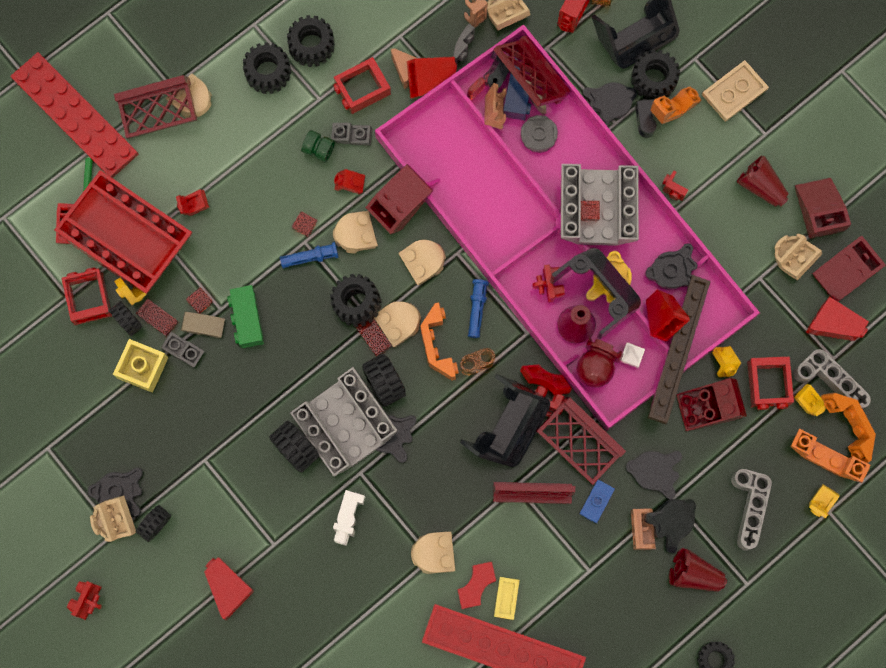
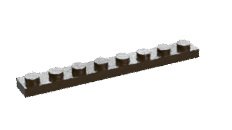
M692 275L682 304V308L689 316L690 321L672 336L647 417L648 419L665 425L668 423L711 282L695 275Z

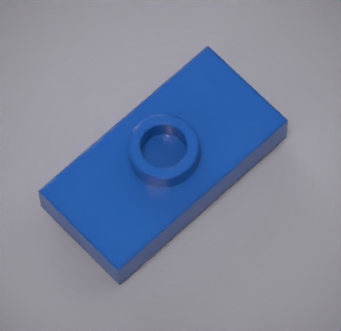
M597 480L579 515L597 524L615 488Z

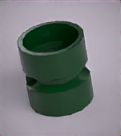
M310 130L304 139L301 152L309 156L315 154L318 160L327 162L333 152L335 140L329 137L321 138L320 133Z

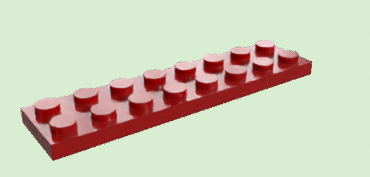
M39 52L10 76L96 165L111 178L139 155Z
M434 604L422 639V643L492 668H583L586 657L436 604Z

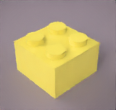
M129 339L113 375L117 379L153 393L168 357L163 352Z

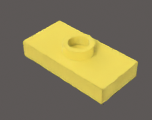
M499 578L494 617L514 620L519 580Z

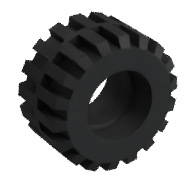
M306 15L305 19L303 17L298 18L299 22L294 21L292 23L293 27L290 26L288 29L289 33H287V42L291 56H294V60L296 62L300 61V64L303 66L306 63L308 67H312V64H315L317 67L320 66V62L326 63V58H331V52H334L335 45L333 31L329 23H325L323 18L318 20V16L310 18V15ZM309 35H315L321 39V42L314 47H305L301 44V41Z
M264 42V45L259 43L256 44V48L252 46L250 53L246 52L245 54L246 59H243V71L251 88L254 87V90L257 92L261 90L262 94H266V91L273 94L274 90L279 92L281 90L280 87H285L287 85L286 81L290 80L291 68L286 52H283V48L280 46L277 48L274 43L271 45L268 42ZM272 62L277 65L276 70L271 74L263 75L257 72L258 67L262 63Z
M651 50L650 54L645 52L643 56L637 59L631 74V84L634 85L633 88L636 91H639L638 95L640 97L644 95L645 100L649 98L654 100L662 96L669 97L671 92L675 90L680 70H678L679 64L675 63L676 59L669 57L670 53L666 52L664 54L662 53L663 50L658 52ZM650 69L659 70L665 76V80L654 82L647 77L645 72Z
M350 274L349 278L346 276L342 277L343 281L340 282L338 280L336 282L337 287L333 286L332 288L334 294H330V299L332 300L330 303L336 315L349 326L351 324L354 327H358V324L365 326L367 321L371 323L373 321L372 317L378 316L377 310H381L380 303H382L375 284L368 277L365 276L363 278L361 274H358L357 277L354 274ZM355 294L365 295L361 305L357 307L347 306L351 296Z
M384 353L362 364L363 372L381 405L386 407L406 396V390L397 371Z
M288 420L269 436L273 445L299 472H303L320 457L311 442Z

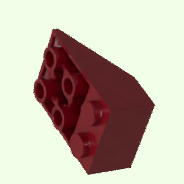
M406 164L375 194L365 208L390 234L401 231L433 190Z
M831 178L794 186L809 239L843 232L851 226L846 205Z
M860 236L812 274L829 296L839 302L883 269L886 264L864 237Z
M729 378L676 394L686 431L747 417L737 379Z

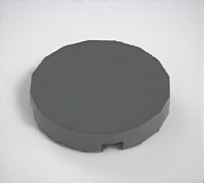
M536 115L530 117L521 127L522 143L533 152L541 153L548 151L557 141V126L546 116Z

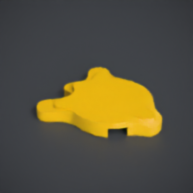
M610 252L607 259L630 285L632 280L630 268L624 263L619 252ZM593 274V286L587 292L586 298L589 301H594L601 295H605L606 301L611 303L614 298Z

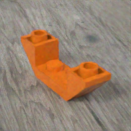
M687 87L682 89L671 100L666 96L656 98L653 101L651 112L661 124L680 118L702 100L695 89Z
M438 302L434 304L420 326L428 365L450 380H456L455 374L459 373L457 363H453L452 358L436 361V359H439L437 347L433 348L432 344L435 336L433 329L429 328L443 325V319H446L444 308H440Z
M837 393L823 394L821 398L829 413L844 411L845 417L858 438L848 446L851 456L869 463L872 460L876 433L860 403L856 399Z
M801 429L798 430L791 447L804 459L837 476L860 483L863 482L871 466L870 464L854 456L848 458L816 441L817 437Z

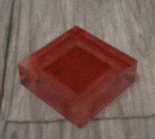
M479 77L468 88L467 97L470 100H473L485 88L486 80Z
M581 201V221H599L600 201Z
M301 211L293 223L292 229L309 237L318 221Z
M201 287L186 299L198 314L213 303L212 299Z

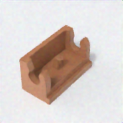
M465 0L466 6L470 9V16L465 12L464 17L476 28L487 19L488 3L486 0H472L471 3L469 0Z
M493 83L485 95L484 124L502 129L506 121V114L503 115V103L507 90L504 88L501 93H497L498 84Z
M651 508L631 510L633 550L656 549L654 527L644 521V515L648 512H653Z

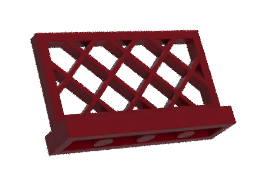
M527 35L522 36L519 41L498 45L493 49L537 107L553 102L556 105L560 104L571 92Z
M181 75L114 94L115 101L119 105L126 138L130 139L197 121L190 90V78ZM185 89L186 97L183 102L175 98L180 90ZM166 94L171 98L166 106H163L158 101L162 95ZM147 99L153 102L148 111L141 108L142 103ZM173 100L181 104L176 113L169 110ZM132 104L135 106L131 116L126 114L125 105ZM156 104L164 109L159 118L151 114ZM184 107L190 109L191 117L184 119L179 116ZM139 109L146 113L142 122L134 119ZM167 111L175 115L170 123L162 121ZM149 116L157 120L152 128L145 126ZM131 122L138 123L140 126L137 131L130 133L129 126Z
M566 397L562 404L536 430L592 485L626 452L570 397ZM563 409L569 414V422H558V414ZM569 424V436H558V425ZM572 424H580L583 427V436H572ZM547 425H555V436H547L543 432ZM569 438L570 450H561L559 448V439ZM572 438H583V449L573 450ZM586 438H594L597 441V449H586ZM597 451V463H587L586 452ZM600 451H608L613 456L608 462L600 463ZM573 452H583V463H575L573 461ZM587 465H597V474L593 478L587 474Z
M493 483V502L572 504V496L575 493V486H572V484Z

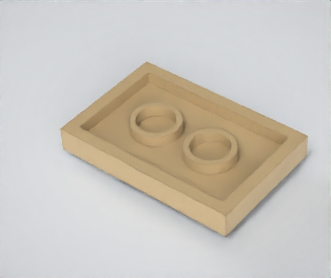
M744 60L706 89L702 96L726 122L766 92L769 87Z

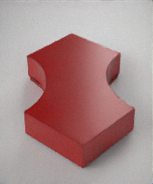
M539 364L521 367L520 372L529 384L541 385L550 390L554 395L568 394L572 390V387L563 375L550 373Z
M492 562L472 566L471 580L463 588L457 589L461 609L481 605L483 590L489 584L496 582Z

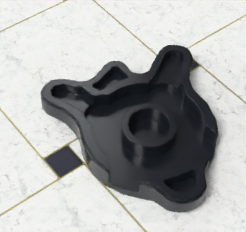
M611 82L600 88L586 87L583 90V96L590 101V106L596 113L600 114V118L608 126L612 120L620 119L629 112L632 102L637 97V91L620 83Z
M687 243L678 251H669L659 255L652 266L646 270L645 275L647 279L668 290L688 287L692 276L691 271L696 270L698 266L691 258L693 246Z
M387 415L398 431L376 451L391 454L398 462L404 463L407 461V454L402 445L412 442L410 430L416 424V418L413 415L405 418Z
M653 451L645 452L635 460L629 461L626 464V471L635 478L636 482L643 489L659 491L666 499H673L675 497L673 483L679 478V473L673 471L672 467L681 461L682 454L679 451L667 455Z
M134 468L128 473H108L100 481L88 488V495L95 498L99 504L112 498L124 496L130 515L138 517L141 514V509L134 502V498L141 496L143 493L138 483L143 476V471L140 468Z
M671 499L662 504L657 511L648 512L644 515V521L653 525L655 537H666L665 549L668 553H675L680 540L692 531L695 523L696 503L692 499Z

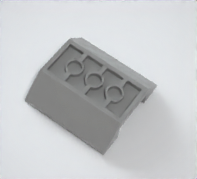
M561 164V239L580 245L615 246L638 241V166L619 165L618 170L581 169V164Z
M354 367L338 377L339 381L311 402L305 401L290 412L334 477L369 456L398 431Z

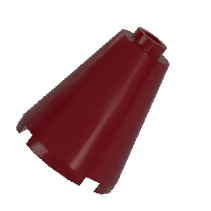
M764 155L748 166L745 173L742 172L736 181L740 186L775 207L778 205L781 207L788 201L787 196L789 193Z
M570 306L563 310L558 318V331L564 340L570 343H583L594 334L596 321L586 306Z
M681 548L673 559V562L676 563L674 569L670 568L669 583L674 587L715 592L725 588L727 583L725 574L689 549Z

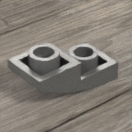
M470 23L465 27L456 43L453 55L456 64L466 59L468 56L467 44H470L475 37V27Z
M332 124L331 139L335 140V143L371 145L372 127L370 125Z
M170 332L161 346L162 350L193 368L204 353L202 349L189 341L187 342L173 332Z

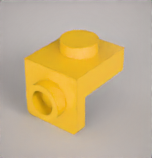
M121 277L114 281L118 287L116 292L122 299L126 297L131 305L141 301L147 295L135 288L130 290Z
M731 346L716 347L712 353L721 366L717 372L718 377L734 376L741 364Z
M806 384L794 397L807 414L818 416L826 409L822 398L809 384Z
M822 484L809 502L810 511L818 517L823 516L826 518L829 510L840 495Z

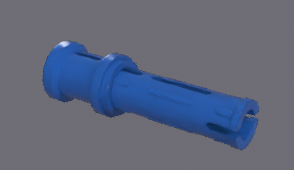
M332 242V244L320 247L317 245L315 249L280 256L282 268L311 261L318 260V262H323L324 259L333 257L337 259L339 257L336 244Z
M474 279L472 281V284H474L473 295L470 296L472 310L468 337L480 338L483 307L487 301L486 289L489 286V282Z

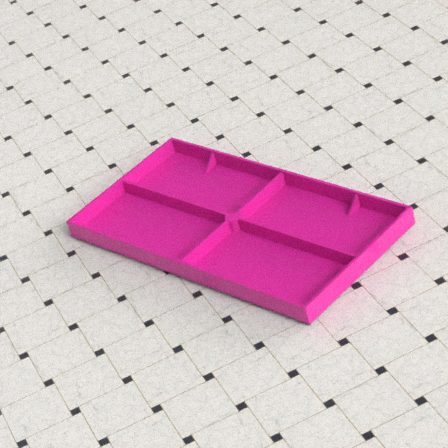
M524 25L375 130L376 139L400 170L408 164L432 188L433 192L426 199V203L606 431L654 396L672 337L665 342L650 336L646 299L658 289L673 295L682 307L688 288L680 287L668 290L647 279L645 272L652 266L659 255L669 251H678L684 244L689 243L693 246L691 258L698 265L696 270L691 271V274L711 281L683 373L755 319L760 313ZM527 35L571 92L560 104L556 105L555 102L546 104V114L544 115L537 110L529 98L528 103L532 104L530 115L526 114L525 121L506 117L502 129L485 125V95L490 87L484 85L483 75L489 71L494 61L490 58L494 51L493 49L498 45L519 41L522 36ZM510 71L496 91L497 93H501L504 88L508 89ZM536 115L548 117L556 124L558 130L555 145L548 151L541 153L527 149L521 140V127L527 119ZM561 164H581V169L618 170L619 165L638 166L639 240L615 246L580 245L561 239ZM591 248L599 249L606 258L612 251L620 253L621 258L632 273L630 286L641 299L639 309L601 340L613 345L612 350L617 353L619 351L623 353L626 343L645 349L638 368L623 362L614 363L616 369L613 378L607 385L599 388L587 386L581 382L577 375L578 360L583 353L588 351L585 347L587 341L583 343H570L564 340L559 334L557 325L558 318L563 310L570 306L584 305L591 311L596 321V328L591 337L592 342H595V339H598L599 331L614 320L609 314L608 308L610 303L606 301L605 295H601L594 301H589L586 298L587 292L593 286V273L589 270L584 274H577L571 269L553 284V286L563 285L565 295L555 298V301L548 303L546 288H544L545 294L539 295L538 289L532 288V284L537 282V275H542V280L544 281V265L550 264V267H561L574 256Z

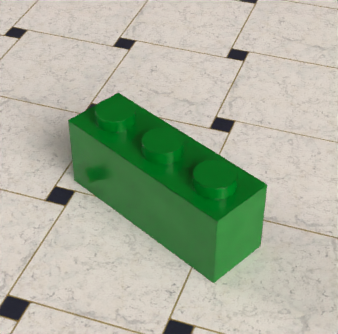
M253 286L229 289L230 295L227 296L229 307H233L234 314L230 315L232 325H236L237 332H234L236 344L239 343L241 348L264 344Z

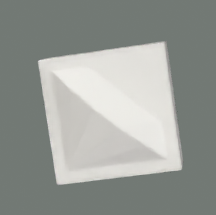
M626 343L621 362L638 368L645 349Z

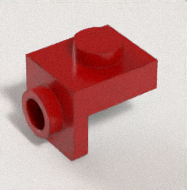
M344 169L338 172L334 178L335 190L340 191L344 189L361 194L363 193L365 175Z
M673 170L671 175H666L662 183L665 185L663 192L669 194V197L673 200L683 201L688 189L672 181L677 173Z
M199 189L187 196H176L177 208L181 214L192 216L209 208L204 190Z

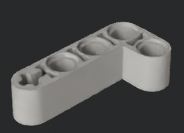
M815 350L794 370V378L800 383L807 382L816 374L835 393L856 400L860 398L862 400L860 402L862 409L870 404L871 398L869 394L824 350ZM814 356L820 357L821 364L814 361ZM828 369L834 371V378L828 375ZM800 370H807L808 377L803 376ZM842 383H846L849 386V391L843 390Z
M741 469L733 474L731 482L734 487L748 491L737 538L738 547L747 551L755 548L759 542L772 482L765 474ZM739 474L745 476V484H742L738 481ZM758 479L765 483L764 489H760L757 486ZM753 498H757L760 501V508L753 506ZM749 517H753L756 520L755 527H751L748 524ZM749 536L748 539L749 541H751V544L747 545V542L744 541V538H747Z

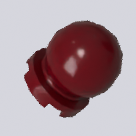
M589 338L585 346L588 351L583 353L578 360L577 375L581 382L587 386L599 388L611 381L616 369L614 363H620L624 354L622 351L617 353L612 350L614 346L605 341L595 339V342H592V339Z

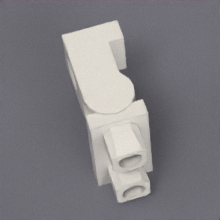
M345 491L337 518L338 523H334L333 526L336 532L335 543L347 546L349 536L354 537L355 530L353 527L356 525L354 516L357 506L364 505L366 498L364 495Z

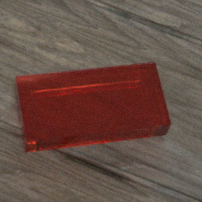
M149 299L136 312L140 318L166 337L178 324L176 319Z
M374 319L371 323L369 321L365 322V326L359 323L358 327H355L376 357L392 347Z

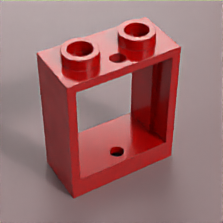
M565 0L559 12L557 26L565 32L574 33L590 0Z
M373 57L334 76L335 84H333V88L337 95L341 94L343 98L341 100L346 110H350L351 114L391 95V88ZM369 70L379 89L353 102L343 82Z
M88 268L82 273H68L66 277L61 278L70 320L74 325L112 316L109 312L111 307L104 276L99 268ZM98 279L103 305L77 312L71 286Z
M790 357L751 358L747 362L751 407H757V410L769 409V406H776L777 409H786L794 403ZM783 368L786 398L760 399L757 369Z

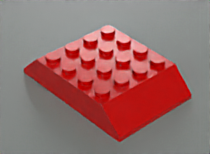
M101 170L54 229L56 233L75 248L145 294L150 291L192 235L190 230Z

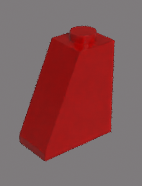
M455 57L415 58L407 61L410 99L425 95L455 74L457 71Z
M657 289L646 299L650 336L666 342L690 321L689 316L673 295Z
M829 297L824 301L807 328L806 333L855 341L859 337H864L868 331L866 326L869 321Z
M218 557L217 559H211L205 566L207 569L204 573L220 615L224 620H227L254 590Z

